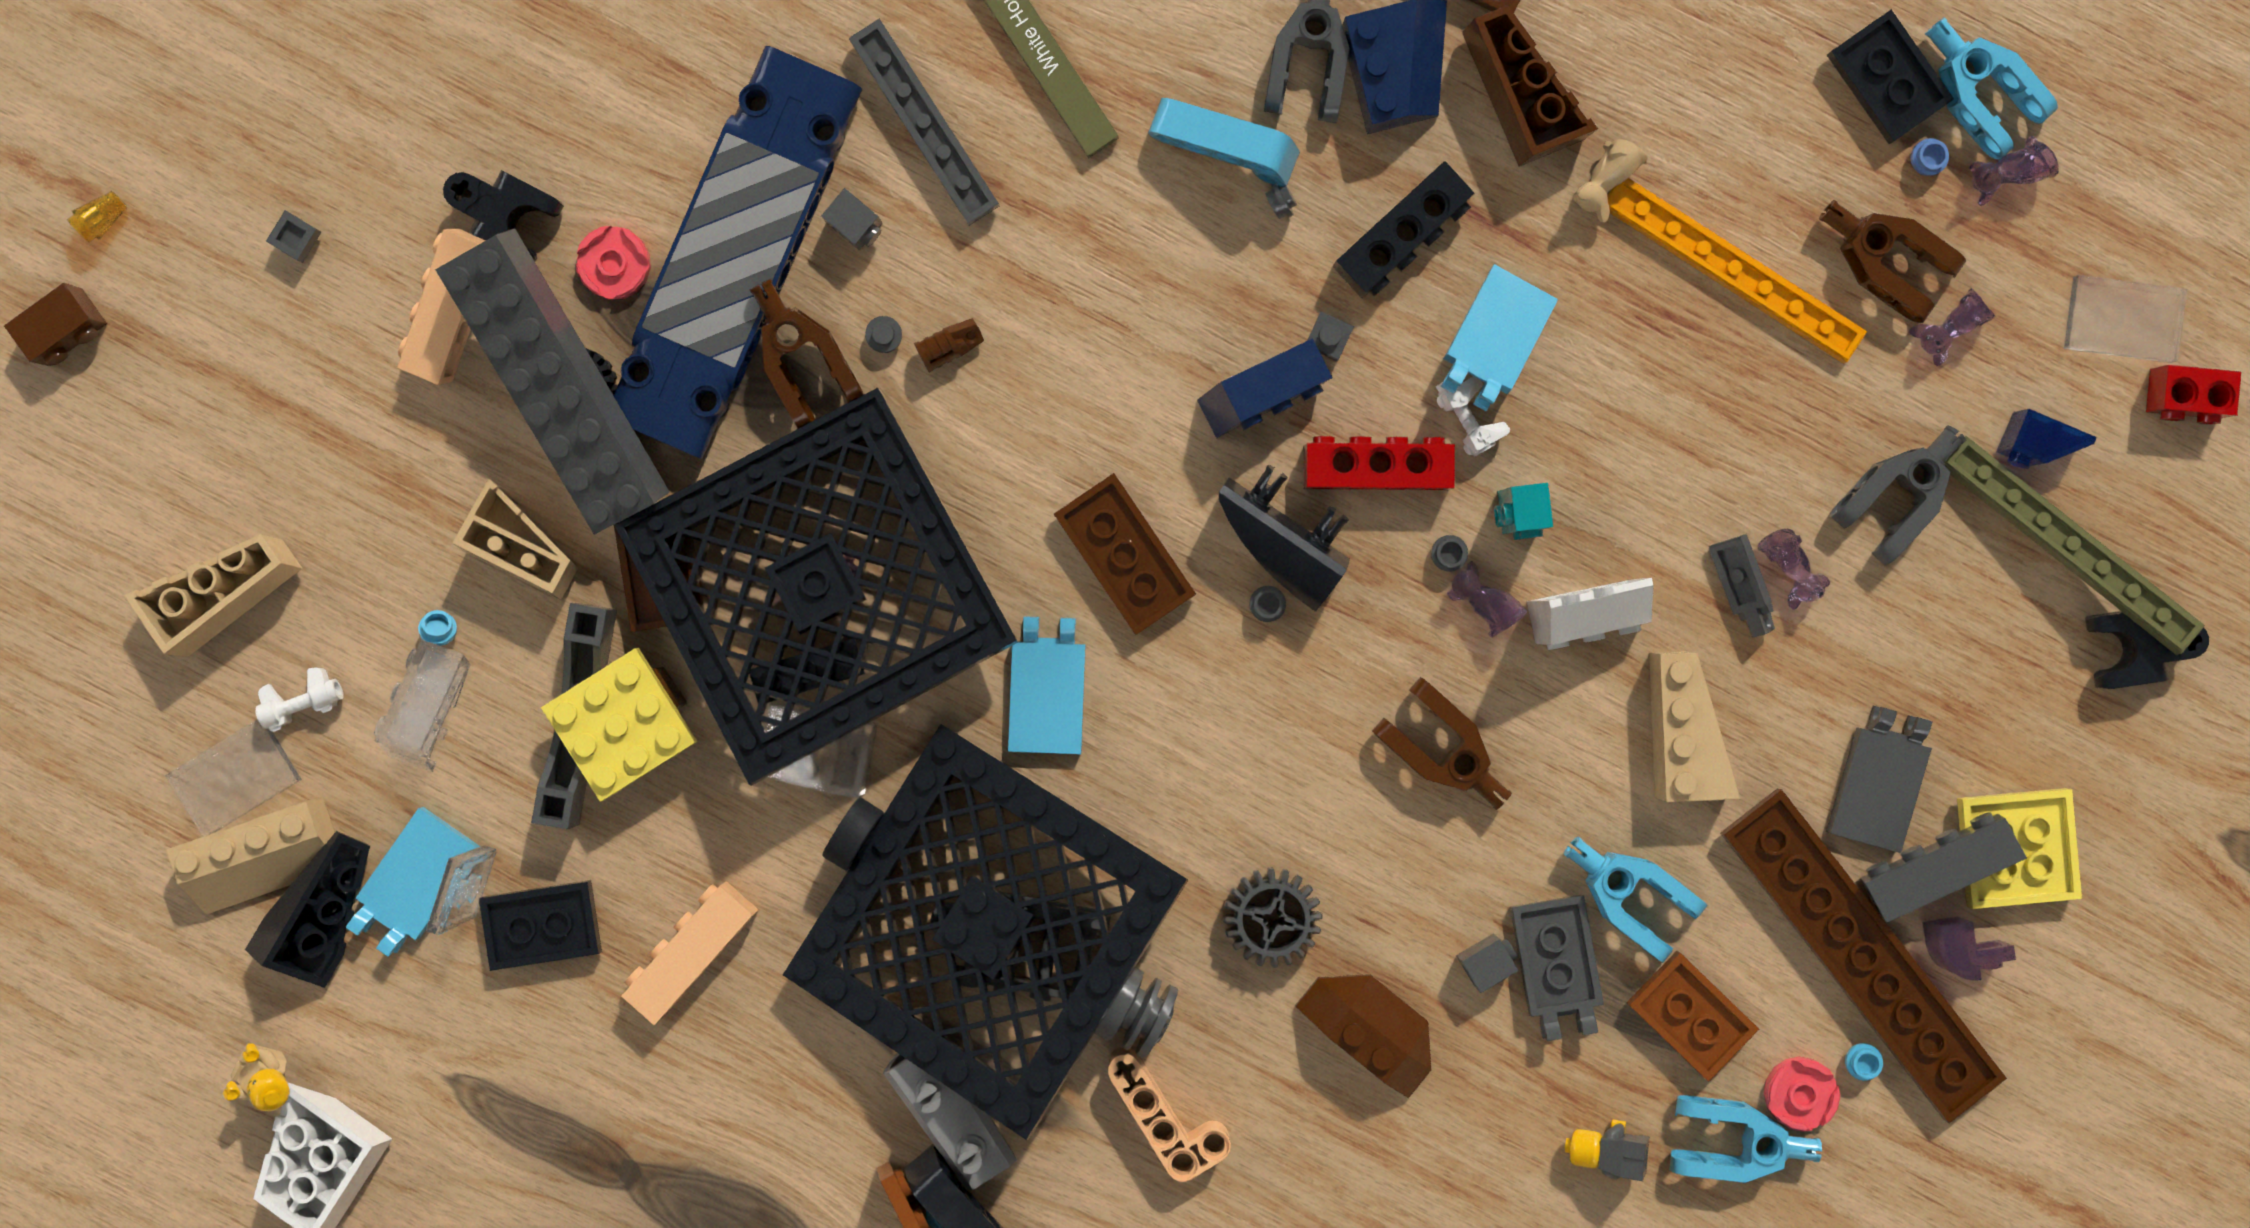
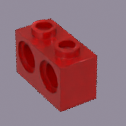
M2177 365L2152 368L2149 373L2146 412L2161 414L2160 419L2166 421H2184L2185 416L2197 417L2196 423L2221 424L2222 418L2238 416L2242 372ZM2172 387H2175L2178 392L2177 402L2172 398ZM2209 390L2214 394L2213 405L2208 400Z

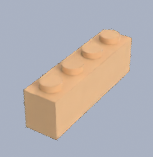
M443 229V232L436 237L433 244L435 256L431 268H428L422 277L421 287L423 292L420 301L411 310L409 320L412 325L408 336L402 340L399 346L398 356L401 358L397 368L436 385L453 382L470 327L435 269L486 240L461 229Z
M727 881L718 888L712 884L698 899L702 906L696 913L692 915L688 911L673 927L678 933L671 941L668 942L663 939L652 950L649 956L654 960L644 970L639 966L624 982L629 988L621 997L653 1025L658 1023L759 911Z

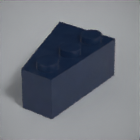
M1312 338L1221 381L1197 399L1217 439L1239 427H1242L1244 431L1263 421L1261 416L1272 411L1274 416L1294 406L1292 400L1302 396L1304 401L1315 397L1324 391L1321 385L1333 377Z

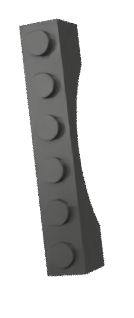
M570 603L563 639L564 670L561 694L608 666L617 609L583 603ZM556 731L554 732L549 755L537 787L531 823L570 829L580 825L587 780Z

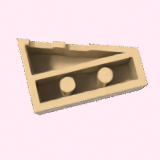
M490 479L487 480L452 542L462 551L560 600L578 570V567Z

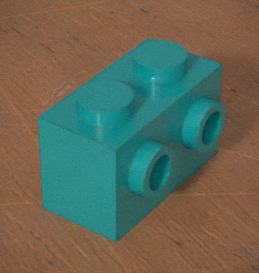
M1548 482L1514 486L1497 491L1499 505L1494 506V518L1496 526L1502 527V534L1513 533L1514 540L1542 537L1543 529L1553 527Z

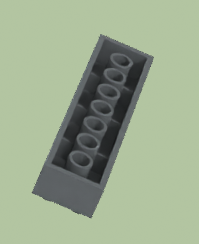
M516 229L497 234L435 269L594 535L655 504L670 492Z

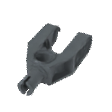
M1308 0L1306 3H1300L1276 37L1264 112L1282 115L1284 96L1289 79L1292 49L1294 45H1302L1309 49L1320 48L1328 51L1318 121L1337 123L1350 48L1338 9L1330 6V0ZM1310 21H1317L1323 26L1324 32L1320 35H1311L1307 32L1305 25Z
M1947 425L1944 431L1927 449L1924 447L1911 449L1873 464L1837 503L1829 516L1844 529L1849 527L1896 479L1898 484L1913 494L1915 499L1912 502L1913 508L1897 525H1891L1887 529L1889 534L1872 552L1883 565H1888L1913 542L1940 512L1951 474L1946 468L1945 462L1966 441V438L1963 434L1957 437L1956 434L1959 431ZM1917 465L1921 466L1924 470V479L1920 484L1916 482L1913 476V471Z

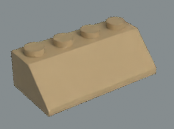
M321 797L301 802L166 850L178 886L205 914H209L290 886L333 836L335 831L324 799Z

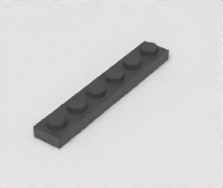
M880 18L849 38L851 44L969 226L1000 207L998 201Z

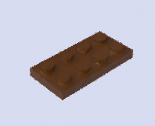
M1115 473L1054 513V516L1135 635L1196 595Z

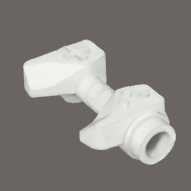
M1474 376L1469 378L1460 387L1458 386L1454 394L1442 388V383L1435 386L1439 392L1437 397L1439 407L1444 408L1446 412L1454 410L1468 434L1463 440V448L1468 455H1473L1474 457L1496 445L1495 441L1510 432V428L1505 422L1480 426L1474 415H1472L1467 404L1483 386L1480 379Z
M309 668L307 670V693L284 701L271 684L260 688L258 696L261 704L255 708L256 716L263 728L275 732L280 730L282 726L291 723L292 714L311 706L315 711H321L322 713L330 711L332 707L337 706L338 700L343 699V690L336 679L329 680L327 671L324 668Z

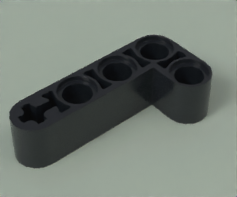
M934 1144L904 1168L912 1193L943 1228H1003L972 1193L966 1190Z

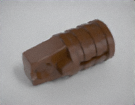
M971 318L945 327L941 331L933 333L932 336H927L922 341L915 342L914 345L927 371L930 373L934 369L962 357L982 343L984 339L974 319Z

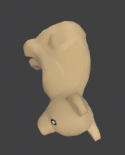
M1618 139L1613 142L1606 141L1604 143L1605 154L1593 169L1591 181L1581 185L1573 195V200L1577 202L1579 207L1586 212H1596L1600 222H1606L1610 213L1607 193L1613 187L1629 178L1642 164H1646L1648 159L1647 154L1640 147L1627 140Z

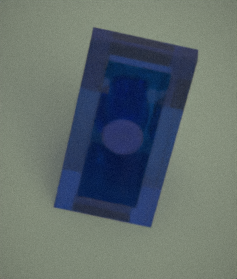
M2025 409L2012 413L1997 453L2008 457L2007 462L2009 464L2029 469L2030 466L2046 464L2093 445L2097 437L2031 409Z

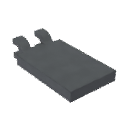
M1873 705L1868 729L1856 727L1826 832L1901 853L1932 750L1930 747L1923 746L1922 743L1927 738L1933 721L1908 715L1905 732L1900 734L1890 731L1898 711Z
M1584 895L1510 906L1528 1013L1531 1017L1540 1016L1542 1038H1546V1041L1562 1039L1558 1017L1576 1014L1579 1033L1582 1032L1583 1035L1598 1033L1593 1007L1604 1005Z

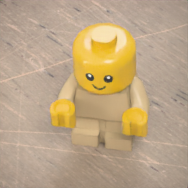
M247 1043L240 1056L241 1061L236 1063L230 1075L232 1080L237 1081L239 1085L233 1081L228 1082L223 1095L228 1101L235 1099L251 1101L253 1106L260 1111L270 1112L277 1110L285 1104L290 1094L289 1085L284 1077L286 1058L282 1051Z

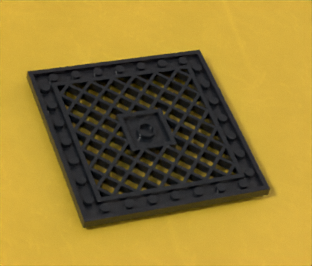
M879 388L860 396L614 524L750 786L1018 643ZM865 440L868 447L857 445L856 443ZM849 451L866 456L862 472L844 467ZM840 452L837 465L824 462V460ZM874 458L885 479L869 474ZM817 468L834 473L829 489L812 485ZM807 470L804 482L790 479ZM842 475L859 480L854 496L836 492ZM866 482L884 487L879 503L861 499ZM784 485L801 490L796 506L779 502ZM774 487L771 499L757 496ZM891 490L902 510L886 506ZM809 492L826 497L821 514L804 509ZM834 499L851 504L846 521L828 516ZM751 502L768 507L762 524L746 519ZM741 504L737 517L724 513ZM858 507L876 511L871 528L853 523ZM776 509L793 514L788 531L771 527ZM883 513L901 518L896 535L878 530ZM801 517L818 521L813 538L796 534ZM718 520L735 524L729 541L713 537ZM708 521L704 534L691 531ZM908 521L920 542L903 537ZM826 524L843 528L838 545L831 533L822 537ZM743 527L760 531L755 548L738 544ZM850 531L868 535L863 553L845 548ZM768 534L785 538L779 556L763 551ZM685 537L702 541L696 559L680 555ZM675 538L672 549H670L667 542ZM875 538L893 543L888 560L870 555ZM793 541L806 544L805 547L789 554ZM710 544L726 548L721 566L705 562ZM900 545L918 550L913 567L895 562ZM735 551L752 556L746 573L729 569ZM925 552L937 574L920 569ZM844 556L860 560L855 577ZM760 558L774 562L765 567L771 580L754 576ZM678 562L693 566L688 581ZM868 562L885 567L880 584L862 580ZM702 569L718 573L713 591L696 586ZM892 570L911 574L905 592L887 587ZM727 576L744 580L738 598L721 593ZM918 577L936 582L931 599L912 594ZM752 583L768 587L763 605L746 601ZM942 585L946 588L955 606L938 601ZM860 587L877 592L872 609L857 605L867 600ZM776 591L788 612L771 608ZM694 593L710 598L705 614ZM885 594L903 599L898 616L879 612ZM718 601L735 605L730 623L713 618ZM910 601L928 606L923 624L905 619ZM743 608L761 612L755 630L738 626ZM935 608L953 613L948 631L930 626ZM843 612L839 627L824 623ZM852 612L869 616L864 634L847 630ZM768 615L786 619L780 637L763 633ZM961 616L966 626L956 631ZM877 619L895 624L890 641L871 637ZM793 623L800 635L810 630L805 645L788 640ZM711 625L727 630L722 646ZM902 626L920 631L915 649L897 644ZM819 629L836 634L831 652L813 647ZM735 632L752 637L747 655L729 651ZM927 633L943 637L923 648ZM844 636L862 641L856 659L838 654ZM760 640L778 644L772 663L755 658ZM869 644L887 649L881 667L863 662ZM785 647L803 652L797 670L780 665ZM894 651L910 655L890 666ZM811 654L828 659L823 677L805 672ZM728 658L744 662L739 679ZM836 661L854 666L848 685L830 680ZM752 665L770 669L764 688L746 683ZM861 669L877 673L856 684ZM777 672L795 677L789 695L772 691ZM803 679L820 684L815 702L797 698ZM828 686L843 691L823 702ZM745 690L761 694L756 711ZM769 697L787 702L781 721L763 716ZM794 704L810 708V710L790 720ZM761 722L776 726V728L766 732Z
M940 724L784 971L783 976L1025 1140H1028L1187 884L1188 879ZM954 776L963 781L949 785ZM973 788L993 801L976 805ZM965 789L968 807L951 811L948 793ZM939 799H941L943 813L929 816ZM1003 807L1023 820L1006 824ZM995 808L998 826L981 830L978 812ZM970 814L973 833L956 836L953 818ZM945 820L948 839L932 842L928 824ZM1033 826L1054 840L1037 844ZM1025 827L1029 846L1012 850L1008 831ZM921 829L923 845L909 848ZM1000 833L1004 852L987 856L983 837ZM975 839L979 858L962 862L958 843ZM950 845L954 864L937 868L933 849ZM1064 846L1085 860L1067 864ZM1056 847L1060 866L1042 870L1038 851ZM925 851L929 870L912 874L908 855ZM1031 853L1034 872L1017 876L1013 857ZM1006 859L1009 878L992 882L988 863ZM901 861L904 876L890 879ZM980 865L983 881L975 876H971L966 884L963 869ZM1087 866L1091 885L1073 889L1069 870ZM1095 866L1116 879L1098 883ZM955 871L959 890L942 894L938 875ZM1061 872L1065 892L1047 895L1044 876ZM930 877L934 896L917 900L914 880ZM1036 878L1040 898L1022 902L1018 882ZM905 883L909 902L892 906L889 886ZM1011 884L1014 901L994 888ZM1125 885L1135 891L1130 901ZM1118 886L1122 905L1104 909L1100 890ZM1093 892L1096 912L1078 915L1074 896ZM881 893L884 908L870 911ZM958 897L946 916L943 900ZM1067 898L1071 918L1053 922L1049 902ZM935 902L939 922L922 925L919 906ZM1042 904L1045 924L1030 927L1036 916L1024 908ZM910 908L914 928L897 931L894 912ZM1122 912L1109 933L1105 916ZM885 914L889 933L872 937L869 918ZM1098 918L1102 938L1084 942L1080 922ZM1073 924L1077 944L1059 948L1055 928ZM861 925L864 939L849 943ZM938 929L932 940L944 948L927 951L924 932ZM1047 930L1051 950L1033 954L1029 934ZM915 934L919 953L902 957L899 938ZM890 940L894 959L878 963L874 944ZM1022 940L1026 956L1010 959ZM1102 944L1089 966L1086 948ZM865 946L869 965L853 969L849 950ZM1078 950L1082 970L1064 974L1060 954ZM946 954L949 974L932 977L929 958ZM955 955L975 968L958 971ZM1053 956L1057 976L1039 980L1035 960ZM840 957L842 958L843 968L836 964ZM920 960L924 980L907 983L904 963ZM1027 962L1031 982L1013 986L1010 966ZM895 966L899 986L883 989L879 969ZM870 972L873 988L854 975ZM1002 972L1005 988L988 992L985 975L993 980H997ZM976 974L980 994L963 998L959 978ZM1082 977L1069 998L1066 980ZM951 980L955 1000L938 1004L934 984ZM1058 982L1062 1003L1044 1007L1040 986ZM926 986L929 1006L913 1009L909 989ZM1032 988L1036 1009L1019 1012L1015 992ZM900 992L903 1008L884 995ZM1007 994L1011 1014L993 1018L990 998ZM981 1000L985 1020L968 1024L964 1004ZM956 1006L960 1026L943 1030L939 1010ZM1062 1009L1049 1030L1046 1012ZM931 1012L934 1029L914 1015ZM1038 1014L1042 1035L1024 1039L1020 1018ZM1012 1020L1016 1041L999 1045L995 1024ZM987 1026L991 1047L974 1051L970 1030ZM961 1032L964 1049L945 1036ZM1043 1041L1029 1063L1026 1045ZM1018 1047L1022 1068L1004 1071L1000 1051ZM992 1053L995 1070L975 1056ZM1022 1074L1017 1084L1006 1078Z

